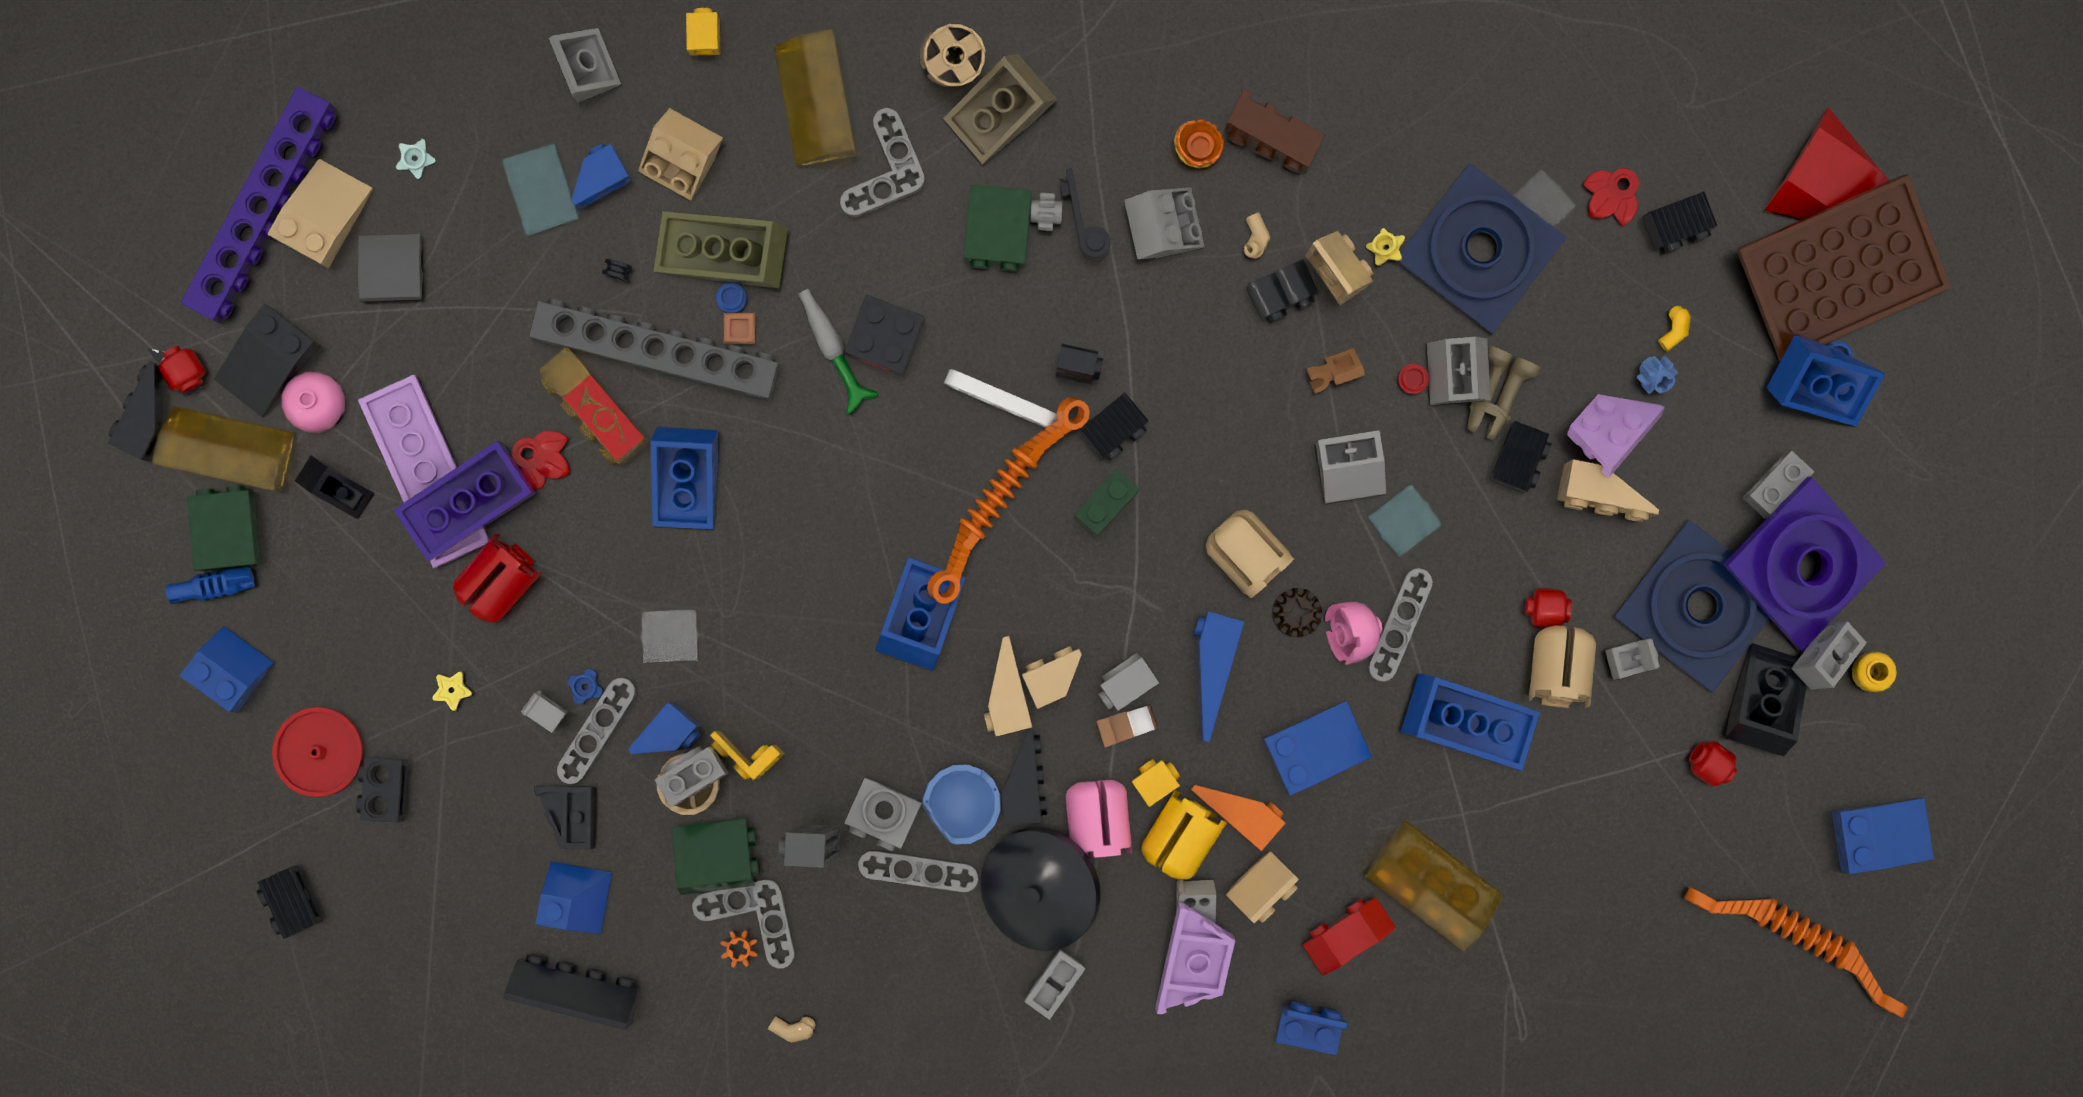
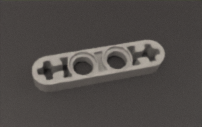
M1413 569L1403 579L1380 634L1377 649L1373 652L1368 664L1369 674L1376 681H1388L1397 672L1432 588V577L1424 569ZM1421 574L1423 576L1422 581L1426 583L1425 588H1418L1415 594L1416 597H1421L1420 602L1418 603L1411 597H1403L1404 591L1410 594L1414 587V584L1410 582V578H1416ZM1402 602H1409L1414 607L1415 613L1409 620H1404L1398 615V606ZM1392 630L1400 632L1403 637V642L1398 648H1391L1386 643V635ZM1382 647L1390 653H1397L1396 660L1393 657L1388 659L1387 667L1391 668L1390 672L1383 673L1382 676L1377 675L1378 669L1374 667V664L1376 662L1381 663L1385 654L1379 653L1380 648Z
M617 678L608 685L558 764L557 774L561 781L567 784H576L585 778L635 699L636 687L631 680ZM625 683L628 685L626 691L630 695L628 698H620L616 704L622 706L619 712L614 706L605 704L607 698L610 701H614L617 696V692L614 690L615 686L622 687ZM602 709H608L613 713V723L608 727L600 726L597 722V714ZM586 735L593 736L597 741V747L591 753L584 752L580 747V741ZM575 750L579 756L588 758L589 761L587 764L584 761H580L576 767V770L580 772L579 775L567 778V770L564 769V766L566 764L572 765L577 757L571 755Z
M868 851L864 853L858 863L861 874L866 878L958 892H969L974 889L978 882L976 869L965 863L881 851ZM871 856H875L878 863L886 864V857L892 858L889 866L890 877L883 876L886 869L878 868L875 869L874 874L869 873V868L864 866V861H869ZM900 860L908 861L912 866V873L907 878H900L895 874V864ZM938 865L942 869L943 876L940 881L930 882L926 879L925 870L928 866ZM947 866L954 867L953 874H961L963 869L969 870L968 874L973 876V882H968L966 887H962L959 880L951 879V885H945L944 883L948 876Z

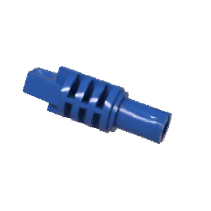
M249 567L221 569V572L215 570L212 574L210 572H206L204 575L196 574L192 580L167 584L165 590L169 603L174 604L189 599L207 601V598L212 600L216 596L218 598L224 597L225 594L231 596L239 591L254 587L255 583L254 575Z

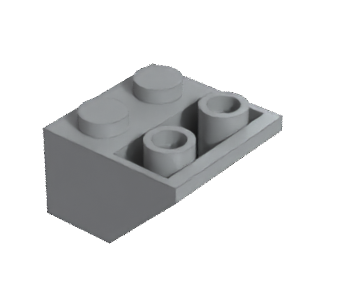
M1191 188L1150 190L1124 200L1138 260L1160 258L1205 247Z
M1475 336L1444 339L1427 343L1430 405L1491 400L1487 338Z
M1380 430L1321 439L1315 443L1325 504L1386 494L1385 461Z

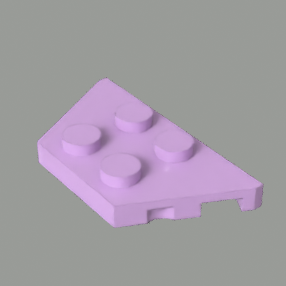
M1598 394L1570 425L1567 435L1575 444L1583 449L1584 454L1590 460L1596 458L1602 464V473L1609 478L1661 418L1665 407L1658 404Z
M1178 903L1155 1005L1157 1014L1167 1013V1008L1183 1003L1187 1007L1198 1003L1202 999L1216 998L1222 996L1224 992L1235 938L1233 934L1184 903Z

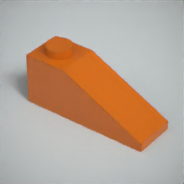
M1193 785L1190 788L1192 792L1260 851L1267 846L1286 824L1281 819L1284 813L1272 802H1269L1266 806L1263 802L1198 785Z

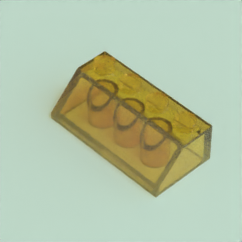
M828 29L801 34L775 45L774 50L796 166L857 155L833 30Z
M173 406L159 432L152 464L281 493L295 433Z
M1406 820L1400 825L1376 857L1365 875L1370 881L1464 952L1484 933L1504 894Z

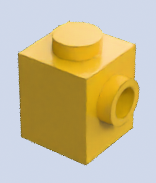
M1151 759L1138 768L1141 774L1131 780L1143 800L1150 807L1178 788L1180 785L1176 780L1181 776L1171 762L1165 765L1162 760L1156 763L1154 759Z

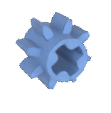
M1653 356L1642 362L1637 379L1649 394L1654 389L1661 394L1673 387L1675 375L1678 374V371L1666 356L1662 357L1661 360Z

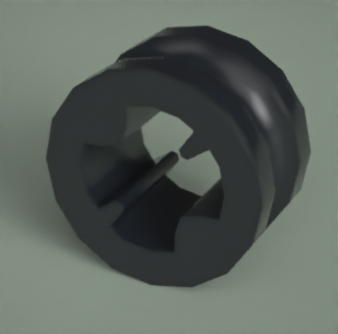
M605 259L607 268L602 270L601 274L621 281L629 280L627 272L632 269L631 265L612 259Z

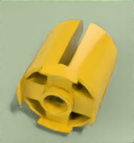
M1175 790L1144 839L1141 850L1145 859L1154 867L1162 868V872L1172 878L1187 880L1195 875L1227 822L1221 820L1218 824L1214 821L1217 817L1215 813L1196 801H1189L1186 798L1180 800L1178 798L1180 792Z

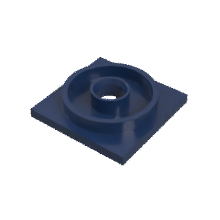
M1469 163L1400 252L1401 261L1396 262L1492 335L1567 237ZM1476 233H1487L1495 239L1497 252L1491 260L1480 262L1473 259L1469 254L1468 241Z
M1687 520L1613 618L1640 639L1651 638L1657 652L1710 693H1713L1770 617L1723 565L1733 553L1691 520ZM1700 590L1711 593L1717 602L1716 613L1706 621L1695 619L1688 609L1690 597Z

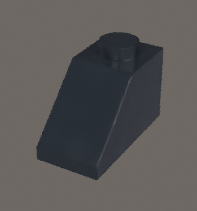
M310 455L295 479L297 484L311 494L356 519L373 494L364 486Z

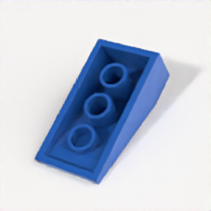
M1209 611L1205 613L1204 617H1198L1193 635L1199 636L1197 640L1200 740L1210 742L1244 625L1243 621Z
M1419 673L1401 733L1522 771L1540 712L1438 677Z

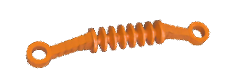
M1076 397L1064 399L1057 409V421L1038 433V436L1036 435L1031 438V441H1027L1017 449H1012L1011 452L1015 456L1016 461L1004 460L1009 470L1005 471L998 468L997 473L1002 479L1001 481L992 478L989 480L994 487L993 491L983 488L982 492L987 500L984 501L976 498L974 501L980 509L978 511L970 508L967 510L972 520L960 519L959 523L961 525L957 533V540H955L946 570L935 573L928 582V594L934 600L947 604L958 596L960 592V578L969 557L970 549H973L980 538L982 540L985 538L981 527H993L988 519L989 516L1000 518L995 508L996 506L1005 509L1008 507L1002 499L1004 496L1014 499L1015 495L1010 490L1011 486L1018 489L1023 487L1017 478L1029 479L1030 476L1026 472L1025 467L1036 469L1038 467L1036 463L1045 452L1044 450L1051 447V445L1071 430L1082 428L1087 423L1090 411L1084 401ZM1078 406L1077 416L1069 420L1068 414L1070 410ZM944 581H949L947 591L939 594V586Z
M1689 887L1684 899L1710 913L1745 914L1758 921L1757 924L1761 927L1765 926L1770 920V932H1776L1781 926V938L1785 939L1790 933H1793L1792 944L1796 945L1801 939H1804L1802 949L1807 951L1812 945H1815L1813 955L1816 957L1821 955L1823 951H1826L1824 961L1827 963L1832 961L1834 957H1837L1835 967L1839 970L1845 969L1854 974L1871 997L1873 1003L1900 1018H1903L1906 1014L1908 1006L1882 992L1861 954H1859L1855 942L1850 940L1844 946H1841L1843 941L1842 935L1839 934L1833 940H1830L1832 935L1831 929L1828 928L1822 934H1819L1821 924L1817 922L1811 928H1808L1810 918L1807 916L1800 922H1797L1799 912L1796 910L1789 916H1786L1788 906L1784 904L1777 911V900L1773 897L1761 900L1715 901Z

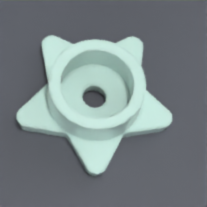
M421 139L415 145L399 144L401 159L396 165L398 170H410L419 179L424 167L435 163V158L426 153V142L424 139ZM417 156V161H413L412 157Z

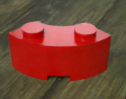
M1376 897L1365 903L1362 898L1355 901L1346 908L1349 913L1329 926L1324 922L1309 932L1312 938L1306 941L1303 947L1322 976L1342 967L1355 956L1380 942L1396 929Z

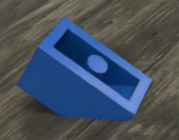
M600 144L592 148L588 152L589 156L583 159L571 199L578 210L632 181L611 144L608 146Z

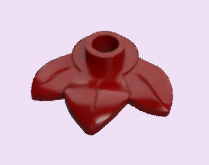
M1620 168L1613 173L1599 170L1592 173L1585 180L1584 186L1594 193L1589 203V216L1591 218H1604L1614 214L1622 226L1627 225L1634 218L1638 209L1635 193L1639 187V179L1634 171L1628 168ZM1619 179H1628L1630 182L1627 189H1620L1617 185Z
M550 430L542 431L535 438L523 437L514 443L512 458L521 467L522 472L533 488L540 490L544 485L545 477L558 479L570 473L567 461L559 453L568 440L562 433ZM524 448H531L533 450L532 457L524 458L521 455Z

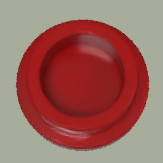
M1408 364L1401 369L1398 375V383L1406 393L1419 394L1428 386L1429 374L1420 364Z

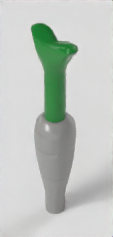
M806 289L798 295L804 305L809 324L820 351L825 358L833 360L847 387L848 406L846 414H851L863 399L874 398L878 395V392L858 384L843 356L845 351L843 340L829 318L814 300L810 290Z

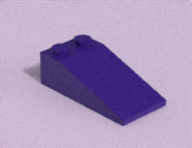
M496 441L395 508L394 512L429 562L535 495L536 491L516 464L504 443Z

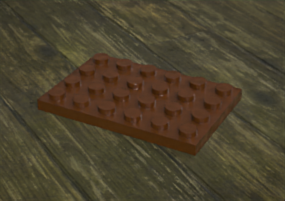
M1907 174L1736 248L1779 361L1782 360L1795 335L1826 344L1951 288L1912 182Z

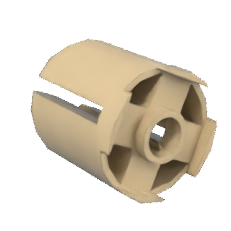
M948 24L937 28L924 39L920 48V64L922 69L927 68L929 73L927 77L932 82L941 86L956 87L972 82L981 73L985 62V47L982 39L973 29L961 24ZM949 47L953 48V50H956V48L962 50V53L958 55V64H953V61L950 63L947 61L946 56L949 55L947 51Z
M1249 510L1235 511L1208 536L1206 542L1207 554L1249 598L1259 593L1280 571L1282 572L1294 560L1288 549L1255 513Z
M1558 625L1544 628L1538 632L1534 643L1529 692L1530 701L1534 697L1542 698L1541 704L1547 706L1569 708V704H1572V702H1585L1584 708L1591 706L1596 642L1593 635L1576 627H1573L1572 631L1567 633L1566 626Z

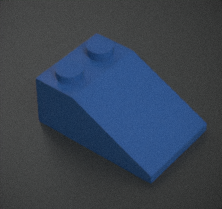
M1795 335L1772 376L1767 389L1783 406L1857 427L1885 373L1820 342Z
M657 427L650 440L652 526L713 530L718 473V430Z
M908 557L875 651L933 671L966 577L961 576L960 592L952 602L947 604L939 603L928 594L927 586L930 578L935 573L945 570ZM944 581L939 586V594L947 591L949 581Z
M1347 701L1262 738L1283 787L1289 796L1372 758Z
M1924 798L1831 811L1841 873L1854 874L1934 859Z

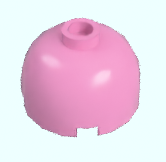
M304 372L295 376L286 384L282 393V409L286 418L294 427L308 433H322L332 429L340 419V416L343 415L345 411V395L342 387L332 377L321 372Z
M1353 601L1333 604L1327 609L1325 622L1331 621L1332 632L1326 631V635L1336 659L1339 661L1345 660V664L1349 665L1368 658L1376 651L1380 641V634L1382 633V623L1365 604Z

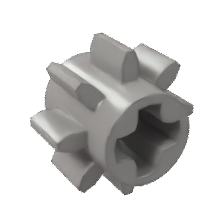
M1040 192V200L1032 199L1030 222L1038 223V230L1053 231V224H1061L1063 201H1055V193Z

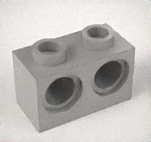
M1793 451L1786 452L1747 492L1743 499L1764 519H1767L1807 476L1810 477L1814 471Z
M1848 621L1829 623L1809 644L1791 669L1811 690L1834 688L1867 642Z
M1059 949L1024 998V1002L1050 1020L1085 971V965L1064 950Z

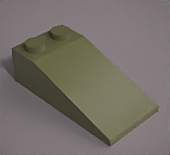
M662 211L653 272L727 283L734 282L749 286L779 288L788 228L773 221Z

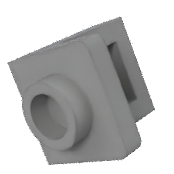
M1651 638L1605 650L1613 680L1644 671L1655 670L1660 667L1658 652Z

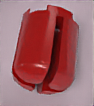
M495 533L454 580L452 589L456 600L462 607H466L467 604H473L469 610L471 615L479 620L492 623L501 620L542 573V571L536 572L531 565L535 560L516 543L508 546L498 540L501 536L498 533Z

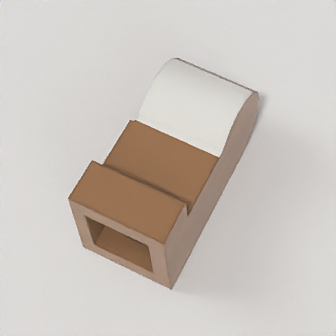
M1151 705L1132 711L1128 710L1096 721L1104 747L1158 728Z

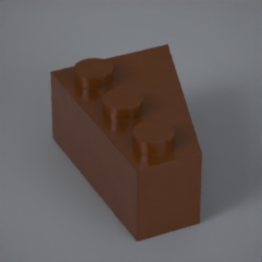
M1243 89L1224 133L1229 135L1228 139L1240 146H1244L1247 143L1257 148L1255 152L1264 158L1272 160L1274 156L1284 161L1283 166L1293 172L1300 173L1301 170L1307 172L1325 134L1293 116L1289 118L1275 111L1276 107L1270 103H1266L1264 106L1250 99L1252 93Z

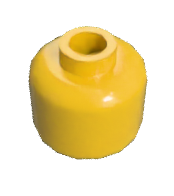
M1870 652L1859 656L1852 668V677L1856 685L1868 692H1880L1890 688L1897 675L1896 665L1893 660L1881 652Z

